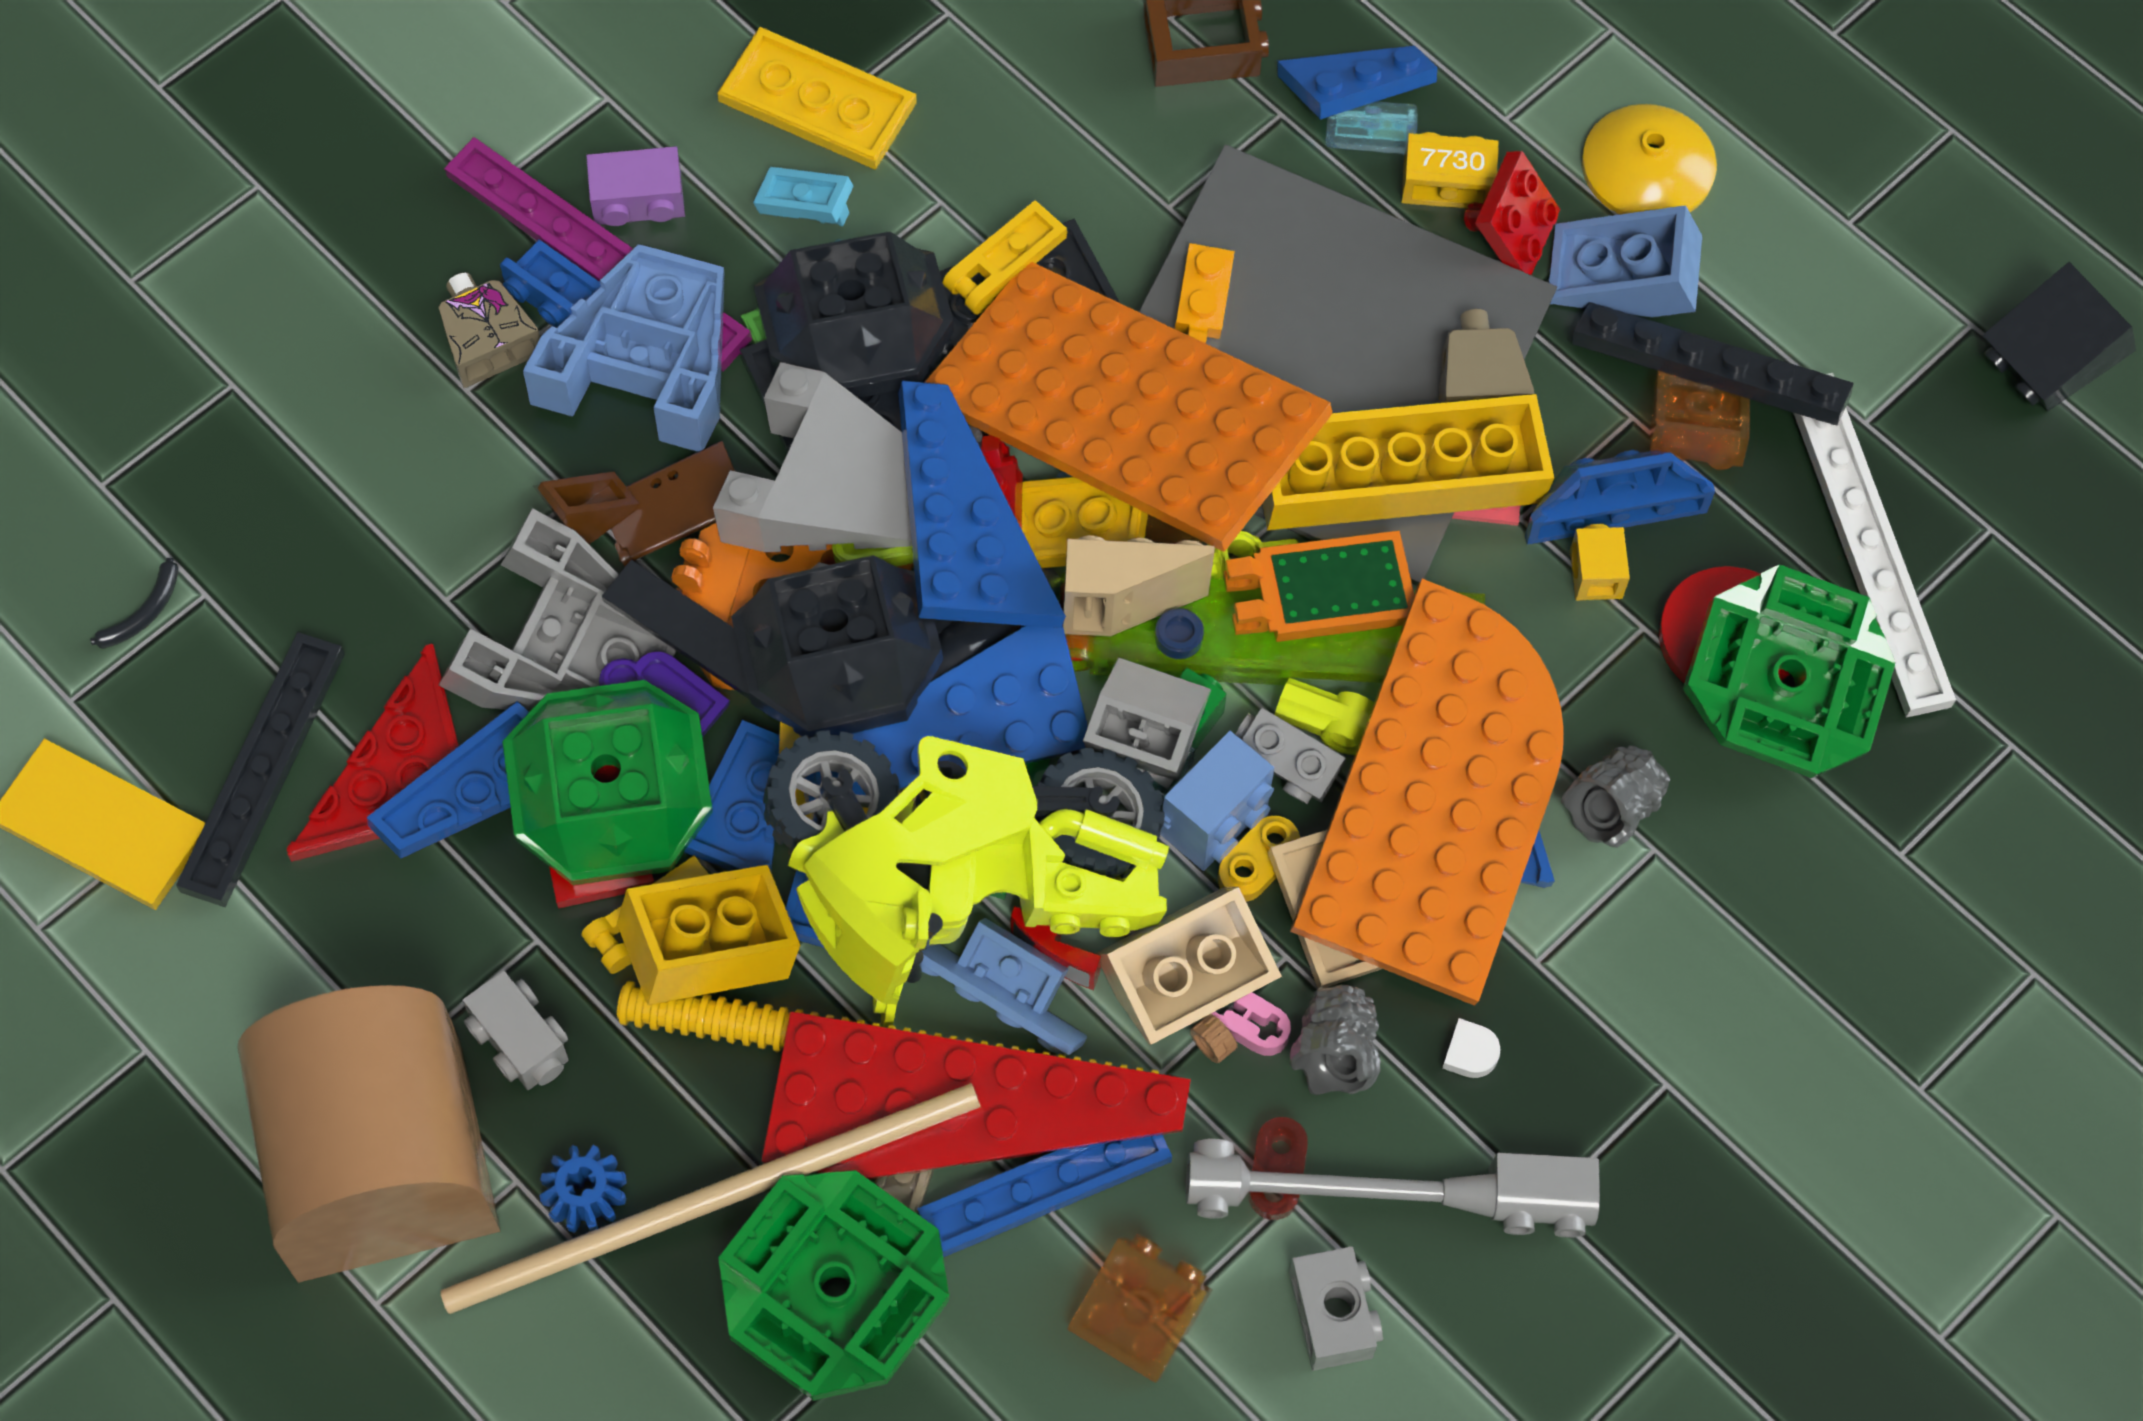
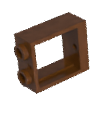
M1143 0V19L1155 87L1260 76L1262 58L1269 56L1267 32L1259 31L1257 21L1262 20L1261 0ZM1239 9L1245 43L1173 50L1167 17Z

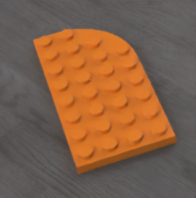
M1423 578L1419 582L1290 932L1471 1005L1478 1003L1554 788L1563 751L1561 706L1556 688L1539 654L1519 630L1486 605Z

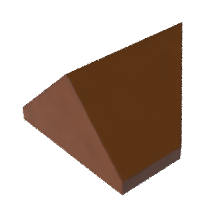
M615 472L543 481L540 485H532L563 525L576 531L588 544H591L636 511L639 505L638 501Z

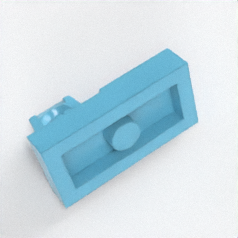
M770 167L753 203L760 214L797 219L806 218L817 220L822 224L830 223L844 226L849 215L846 202L853 189V184L848 176Z

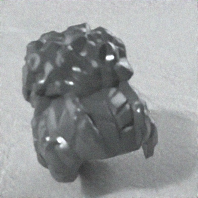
M1636 746L1618 747L1613 749L1610 755L1604 756L1601 762L1590 765L1585 771H1582L1562 795L1561 803L1570 811L1574 827L1583 833L1589 841L1594 843L1601 842L1612 848L1620 847L1634 835L1640 820L1649 817L1651 812L1659 810L1661 800L1667 792L1670 777L1667 771L1654 758L1652 751L1640 749Z
M1348 985L1318 988L1308 1002V1007L1302 1016L1303 1029L1292 1045L1289 1064L1293 1070H1303L1311 1094L1317 1096L1330 1091L1355 1094L1369 1089L1377 1080L1381 1070V1059L1373 1040L1376 1038L1379 1023L1376 1019L1377 1013L1373 1004L1374 1000L1371 997H1365L1364 990Z

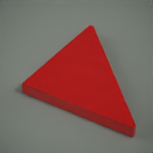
M433 644L424 647L421 652V658L408 677L404 676L385 704V710L371 731L366 732L346 761L348 765L333 787L329 786L309 815L310 820L296 841L291 842L288 846L287 853L291 862L380 839L368 827L367 817L459 747L445 688L439 686L442 675Z

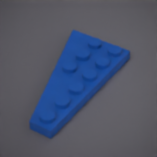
M902 381L898 397L919 618L1061 628L1066 616L949 386Z
M1063 625L1061 628L1025 626L930 682L917 699L918 704L908 721L852 733L854 735L853 739L861 743L863 739L869 741L875 746L874 751L879 756L884 754L891 762L890 771L892 774L896 773L899 779L900 786L898 791L906 789L919 776L917 747L920 740L926 736H933L1023 758L1025 764L1060 757L1070 752L1071 754L1079 753L1080 749L1086 748L1083 739L1088 725ZM947 754L938 759V761L954 762L960 765L966 772L964 762L955 755ZM831 771L832 778H838L839 773ZM814 772L804 778L820 786L822 781L820 772ZM855 781L852 787L854 794L866 795ZM804 792L806 803L817 799Z

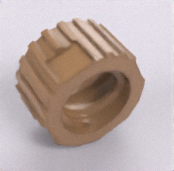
M1209 1014L1190 1029V1035L1197 1047L1214 1063H1220L1238 1047L1232 1033L1215 1015Z

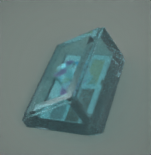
M1376 101L1329 116L1326 122V147L1405 154L1408 134H1416L1417 106L1413 104Z

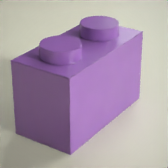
M677 146L587 155L590 203L594 222L597 224L620 226L634 221L652 220L664 222L672 218L685 217L681 168Z

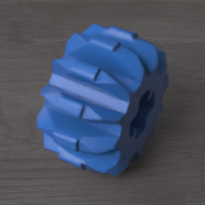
M572 1145L569 1148L571 1159L566 1162L561 1157L553 1155L551 1163L556 1172L541 1174L540 1180L542 1185L548 1189L539 1195L542 1205L551 1207L549 1212L551 1221L558 1223L566 1219L567 1229L573 1233L580 1227L582 1221H586L590 1232L598 1229L596 1218L602 1216L606 1221L614 1222L616 1215L610 1205H624L627 1199L625 1193L619 1190V1188L627 1183L624 1172L615 1171L618 1165L616 1157L608 1155L600 1159L599 1147L594 1145L588 1149L585 1157H581L578 1147ZM585 1182H591L593 1190L585 1189L582 1192V1196H576L574 1188L582 1189Z

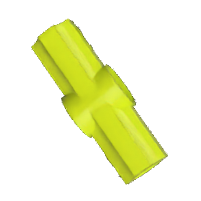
M1289 677L1281 693L1275 716L1292 726L1321 736L1323 743L1337 752L1355 755L1374 702L1354 692L1344 691L1335 695Z

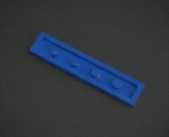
M1163 1135L1092 1144L1087 1147L1060 1149L917 1208L918 1215L939 1229L943 1257H946L1172 1162V1154Z

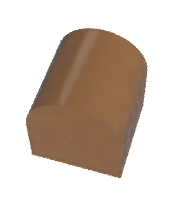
M367 986L329 992L303 999L275 1010L253 1023L241 1035L237 1049L273 1245L298 1283L501 1232L462 1045L447 1009L437 995L423 989L406 986Z

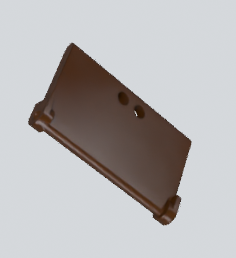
M723 441L626 486L639 505L636 511L611 528L617 542L614 545L618 552L619 560L623 563L624 567L630 560L635 561L716 522L713 506L729 472L735 471Z

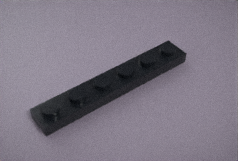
M1589 302L1573 336L1572 344L1835 426H1838L1854 385L1850 381Z
M297 632L176 884L180 893L226 907L343 660L345 653L342 646Z

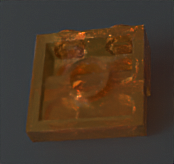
M1657 371L1649 451L1670 452L1681 461L1688 459L1708 462L1711 467L1718 470H1725L1732 466L1742 467L1750 435V399Z
M1136 1234L1132 1241L1126 1237L1117 1239L1067 1330L1157 1383L1184 1336L1188 1335L1213 1289L1203 1284L1207 1277L1204 1272L1180 1260L1177 1267H1174L1159 1258L1163 1250L1159 1245L1144 1236Z

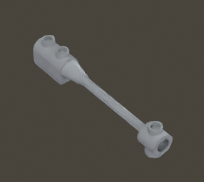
M1223 1139L1196 1141L1194 1143V1152H1189L1187 1158L1186 1204H1197V1215L1204 1218L1216 1219L1228 1216V1206L1238 1207L1248 1192L1441 1202L1445 1206L1487 1216L1494 1221H1503L1504 1232L1507 1234H1531L1535 1231L1534 1223L1554 1224V1234L1556 1236L1575 1238L1585 1235V1225L1594 1226L1596 1224L1599 1212V1158L1497 1153L1488 1167V1174L1442 1179V1182L1249 1171L1241 1155H1234V1143Z

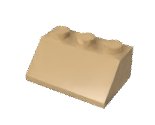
M1223 887L1168 915L1161 920L1159 925L1143 928L1095 953L1101 956V967L1117 1000L1150 1045L1282 977L1239 887Z

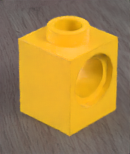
M1592 524L1583 529H1576L1570 548L1575 600L1623 599L1630 579L1624 527L1609 528V526L1604 524Z

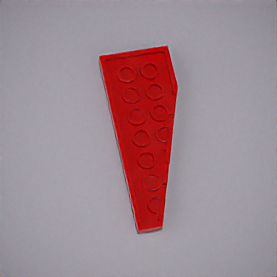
M790 1011L762 1162L764 1164L970 1083L974 1087L981 1107L833 1164L815 1173L857 1171L867 1179L873 1180L885 1176L925 1172L930 1169L956 1165L964 1166L1041 1154V1152L1074 1149L1087 1147L1092 1144L1177 1133L1183 1131L1191 1079Z

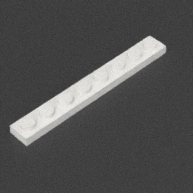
M1845 408L1838 426L1794 413L1860 594L1870 597L1877 614L1875 619L1880 624V628L1887 639L1896 664L1892 674V681L1906 718L1952 708L1956 698L1847 409Z

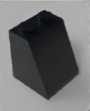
M2070 261L1983 334L1986 347L1988 348L1983 354L2001 374L2008 369L2019 381L2014 385L2018 393L2031 406L2039 402L2047 412L2136 350L2132 326Z

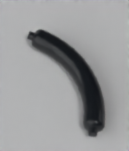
M166 558V562L160 565L155 586L142 606L118 624L97 631L95 637L90 638L92 646L97 645L99 648L105 649L127 641L147 628L159 616L167 605L177 581L178 565L173 562V558Z

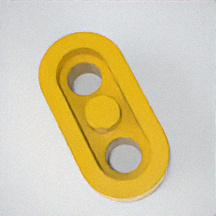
M1281 816L1263 818L1221 861L1218 873L1220 889L1223 887H1239L1246 902L1260 896L1277 878L1267 852L1271 847L1299 839L1300 836L1296 826L1290 820ZM1271 833H1278L1284 838V841L1274 844L1267 839V836ZM1241 866L1247 867L1251 870L1252 875L1245 878L1240 877L1236 874L1235 869Z

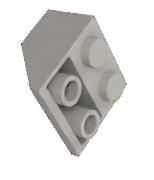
M1118 658L1097 700L1083 739L1085 747L1093 748L1094 752L1102 753L1103 749H1108L1116 752V756L1124 760L1127 756L1138 763L1137 768L1179 782L1211 689Z

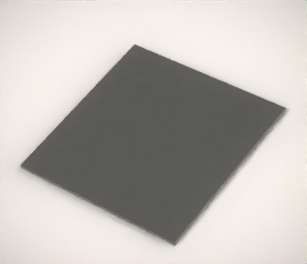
M1225 144L1139 312L1175 329L1189 243L1235 251L1220 339L1207 337L1206 344L1329 401L1332 413L1438 403L1441 353L1448 332L1462 330L1460 315L1471 309H1482L1487 312L1490 329L1509 328L1513 330L1525 360L1557 290V286ZM1261 505L1254 515L1265 519L1263 505ZM1455 512L1288 528V530L1313 541L1400 531L1411 582L1413 585L1418 586L1421 579L1425 578Z

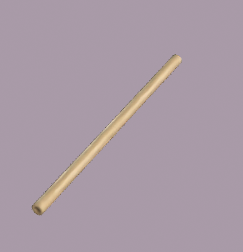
M972 1083L442 1289L440 1293L443 1304L448 1314L468 1308L772 1189L784 1175H808L981 1107Z

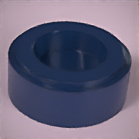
M1172 609L1165 612L1157 621L1155 642L1158 649L1167 657L1186 659L1196 654L1201 648L1204 627L1202 621L1195 613L1186 609Z

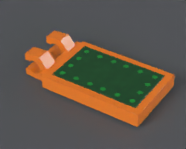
M1400 531L1264 547L1259 549V553H1254L1253 557L1247 556L1226 560V571L1223 572L1226 592L1260 588L1263 601L1256 599L1235 603V613L1232 614L1235 635L1269 631L1274 632L1276 642L1403 626L1414 597Z

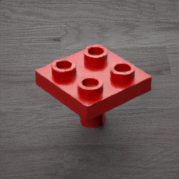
M1507 151L1485 202H1471L1468 204L1470 210H1465V224L1470 231H1481L1503 264L1532 275L1537 261L1541 258L1552 227L1558 219L1560 208L1523 151Z

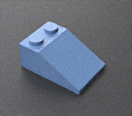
M1683 205L1556 224L1549 283L1557 286V290L1550 304L1586 309L1589 302L1631 315L1646 317L1696 312L1702 234L1687 206Z

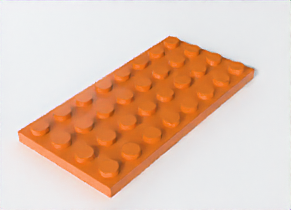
M1033 262L1008 282L925 381V383L948 385L969 425L991 436L1000 438L1001 441L1223 552L1230 546L1333 414L1329 401Z

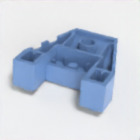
M638 244L600 280L601 287L586 301L581 298L571 307L572 314L557 328L551 326L541 336L523 370L530 405L573 417L590 383L602 384L657 400L654 405V413L659 441L697 452L704 450L720 418L724 267Z

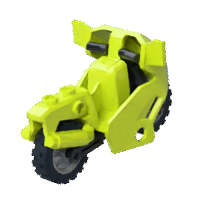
M830 731L816 732L815 737L809 739L806 735L794 741L792 748L788 749L786 747L778 755L775 765H772L763 796V804L766 807L764 817L767 826L772 825L774 829L772 836L779 845L784 843L789 848L788 853L791 857L788 866L806 873L809 879L796 889L804 912L819 941L832 959L858 986L873 997V1013H881V1027L887 1028L889 1025H893L896 1006L903 984L906 981L915 983L921 979V962L924 959L922 951L926 950L929 945L948 944L956 941L966 926L972 906L978 904L991 894L1005 892L1019 896L1025 927L1047 925L1056 934H1073L1082 927L1100 928V934L1103 936L1121 937L1129 934L1130 930L1159 925L1167 911V901L1164 897L1159 896L1158 869L1162 868L1169 850L1168 845L1158 842L1161 835L1160 830L1165 819V812L1160 809L1163 803L1160 790H1154L1152 786L1154 779L1147 771L1142 773L1136 767L1138 763L1127 756L1124 760L1117 757L1116 752L1108 749H1103L1102 753L1094 752L1093 748L1080 749L1079 753L1072 756L1071 752L1059 758L1056 765L1053 766L1051 764L1046 769L1037 786H1032L1023 758L933 736H926L920 740L917 747L919 776L898 795L900 786L896 773H891V762L884 754L879 756L874 751L875 746L865 739L861 743L853 739V734L847 732H840L838 736L830 735ZM947 754L955 755L964 762L966 772L960 765L954 762L938 761V759ZM831 771L838 772V778H832ZM814 772H820L822 781L820 786L804 778ZM855 781L866 795L854 794L852 787ZM796 788L817 799L798 806L795 797ZM1103 790L1110 793L1108 796L1102 795ZM1120 801L1128 812L1116 811ZM862 807L868 808L867 813L864 812ZM811 813V820L807 818L805 815Z

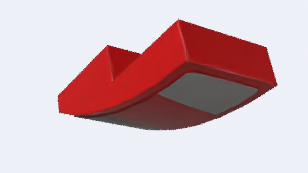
M1014 906L1011 913V933L1068 968L1069 970L1064 978L1094 991L1100 975L1101 956L1060 942L1061 934L1053 933L1050 930V926L1036 925L1035 927H1025L1022 909Z

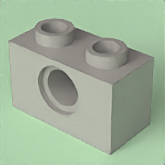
M1353 1246L1292 1258L1289 1274L1312 1371L1373 1359L1377 1342L1383 1341L1382 1327L1377 1310H1368L1364 1292L1371 1290L1369 1273L1364 1260L1357 1262ZM1331 1298L1343 1299L1349 1304L1351 1313L1345 1317H1334L1327 1312L1324 1302Z

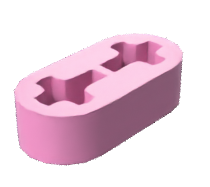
M1252 992L1234 1001L1233 1008L1241 1013L1243 1017L1231 1010H1227L1223 1015L1218 1014L1216 1011L1211 1013L1225 1024L1237 1042L1255 1053L1263 1056H1273L1280 1053L1288 1044L1291 1022L1287 1014ZM1250 1020L1261 1026H1267L1270 1021L1276 1023V1034L1279 1038L1270 1035L1266 1041L1260 1039V1028L1250 1022Z

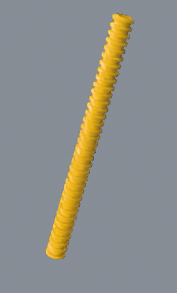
M630 980L621 989L617 1007V1019H619L620 1025L626 1026L631 1021L634 1022L636 1028H642L644 1024H649L650 1029L657 1031L660 1027H665L666 1033H673L675 1029H678L683 1036H688L690 1032H696L697 1038L703 1039L707 1034L711 1035L713 1041H719L721 1037H725L730 1044H734L737 1039L742 1040L743 1046L749 1047L752 1042L757 1043L760 1049H765L767 1045H772L773 1050L780 1052L782 1047H784L790 1016L787 1007L781 1006L779 1011L773 1010L771 1004H765L764 1008H759L757 1002L750 1001L747 1006L743 1005L741 999H735L733 1003H729L724 996H720L718 1000H712L711 994H705L702 998L694 996L647 1005L641 987H636L635 982ZM796 1009V1011H795V1012H797V1013H803V1014H804L803 1010H801V1009ZM811 1012L810 1015L819 1016V1013ZM827 1014L826 1016L827 1018L835 1019L834 1015ZM842 1017L841 1019L845 1021H850L848 1017ZM858 1019L857 1023L865 1024V1021ZM873 1022L872 1024L874 1026L881 1027L880 1023ZM889 1025V1026L887 1027V1028L896 1029L895 1025ZM904 1027V1031L911 1032V1028ZM920 1030L918 1032L921 1034H927L925 1030ZM935 1033L934 1036L942 1037V1034ZM951 1035L949 1037L951 1039L958 1040L957 1036ZM966 1038L965 1041L973 1042V1039ZM982 1040L981 1044L988 1045V1041ZM1001 1043L996 1044L998 1047H1004ZM1012 1046L1011 1049L1019 1050V1047ZM1028 1048V1049H1027L1028 1052H1034V1053H1035V1050H1034V1049H1031V1048ZM1043 1051L1042 1054L1050 1055V1052ZM1059 1053L1058 1057L1066 1058V1055ZM1074 1056V1059L1081 1060V1057ZM1090 1059L1089 1062L1097 1063V1060ZM1106 1061L1105 1065L1112 1066V1062ZM1125 1064L1120 1065L1122 1068H1128ZM1136 1067V1070L1143 1071V1068ZM1152 1069V1073L1159 1074L1158 1070Z

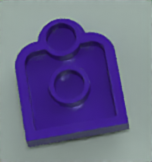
M664 652L648 653L637 662L626 658L613 660L603 668L599 677V686L646 680L699 713L702 738L728 708L730 700L682 663Z

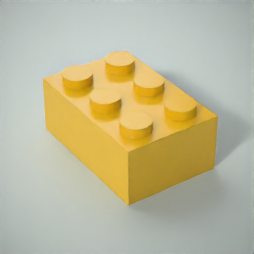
M768 865L629 888L626 890L617 921V926L647 1005L788 979L800 948L799 940Z

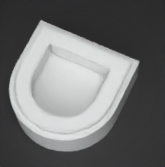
M1459 1018L1442 1069L1470 1078H1479L1489 1074L1495 1068L1500 1056V1043L1496 1035L1486 1027Z

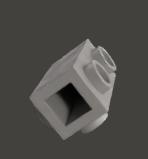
M1262 707L1256 717L1248 713L1235 734L1274 766L1273 774L1286 781L1282 790L1305 804H1308L1311 797L1322 802L1346 763L1344 756Z
M503 970L463 999L469 1015L468 1018L463 1020L464 1024L480 1045L488 1040L498 1054L493 1057V1060L509 1082L518 1078L525 1088L530 1090L536 1084H548L562 1072L563 1065L569 1061L563 1045L568 1041V1037L552 1016L545 1020L542 1019L534 1008L539 1002L532 990L522 979L514 983Z

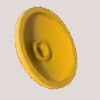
M1637 104L1614 110L1595 124L1587 136L1584 145L1582 170L1586 183L1595 197L1603 205L1619 215L1686 205L1689 212H1692L1705 200L1712 188L1717 170V161L1713 145L1707 134L1688 116L1665 106ZM1648 144H1654L1660 148H1652Z

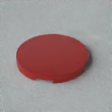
M1730 566L1709 568L1691 575L1671 593L1659 623V642L1668 666L1683 683L1686 680L1709 602L1715 596L1760 575V573ZM1778 669V675L1782 683L1786 681L1790 673L1786 670Z

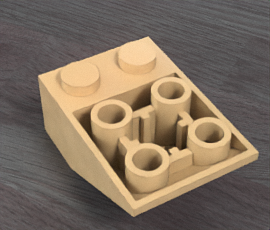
M1098 536L1067 539L1064 633L1113 636L1163 615L1169 610L1180 608L1208 596L1214 546L1202 545L1192 540L1180 541L1176 544L1154 543L1145 538H1134L1127 542L1105 541Z

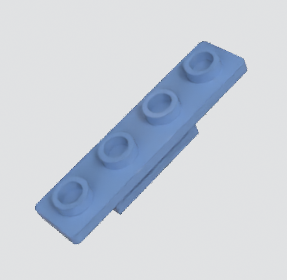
M987 918L978 922L961 957L940 944L929 945L926 950L922 951L924 959L921 962L923 973L931 976H941L955 985L954 990L960 996L973 1002L981 1001L996 1010V1016L1002 1022L1015 1028L1023 1027L1038 1036V1042L1047 1050L1057 1054L1065 1053L1070 1055L1085 1043L1087 1036L1047 1011L1069 969Z

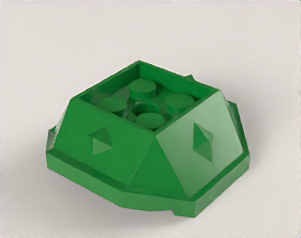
M1779 564L1715 596L1709 602L1683 690L1721 746L1803 776L1814 778L1857 759L1871 750L1896 662L1887 639L1875 619L1877 614L1870 597ZM1778 669L1786 670L1792 675L1795 687H1788L1782 683L1778 675Z
M646 680L547 693L502 741L515 839L573 886L671 872L682 857L685 849L713 813L699 713ZM606 765L615 766L620 770L619 776L609 783H602L594 778L596 771Z
M857 1171L828 1172L804 1176V1174L782 1176L718 1257L730 1340L813 1401L887 1384L950 1301L939 1229ZM831 1278H842L850 1284L848 1290L838 1297L827 1296L821 1290L824 1283Z

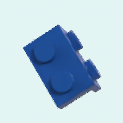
M538 240L516 263L507 257L500 263L504 279L503 286L509 294L520 303L526 300L536 307L542 318L554 327L561 325L572 314L571 307L581 298L586 301L601 287L598 280L541 240Z

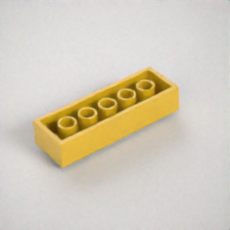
M1537 395L1333 413L1262 503L1267 530L1539 504L1544 495L1549 492L1554 480V474Z

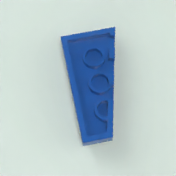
M517 701L367 817L368 827L401 859L510 808L502 741L529 712Z

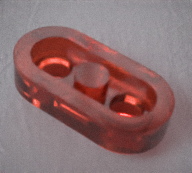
M1276 1117L1267 1121L1258 1133L1252 1171L1303 1174L1308 1147V1138L1304 1128L1297 1121L1287 1117ZM1276 1141H1284L1290 1146L1291 1150L1288 1153L1279 1154L1273 1150L1272 1144ZM1248 1192L1252 1209L1259 1216L1269 1220H1280L1288 1217L1296 1209L1300 1194L1282 1193L1283 1199L1281 1201L1270 1202L1266 1199L1264 1192Z

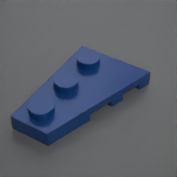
M1416 46L1277 61L1278 77L1320 119L1437 82V66Z
M744 720L741 721L709 784L713 813L685 849V853L729 871L768 865L772 873L775 839L772 836L774 829L772 825L767 826L764 811L766 807L763 804V796L772 765H775L779 755L780 735Z

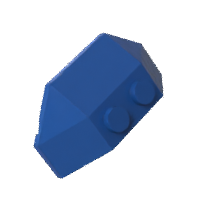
M1629 450L1616 455L1614 458L1597 461L1592 458L1579 459L1568 466H1564L1551 485L1549 492L1544 495L1531 514L1525 533L1526 544L1574 537L1576 529H1583L1592 524H1604L1609 526V528H1625L1704 514L1708 512L1715 494V488L1711 481L1670 452L1654 450L1640 453L1636 450Z

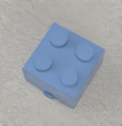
M1229 731L1164 796L1163 811L1165 812V819L1160 831L1161 836L1203 871L1214 860L1221 863L1238 844L1236 838L1247 827L1252 830L1270 812L1271 808L1268 806V803L1274 791V788L1271 787L1274 766L1232 731Z

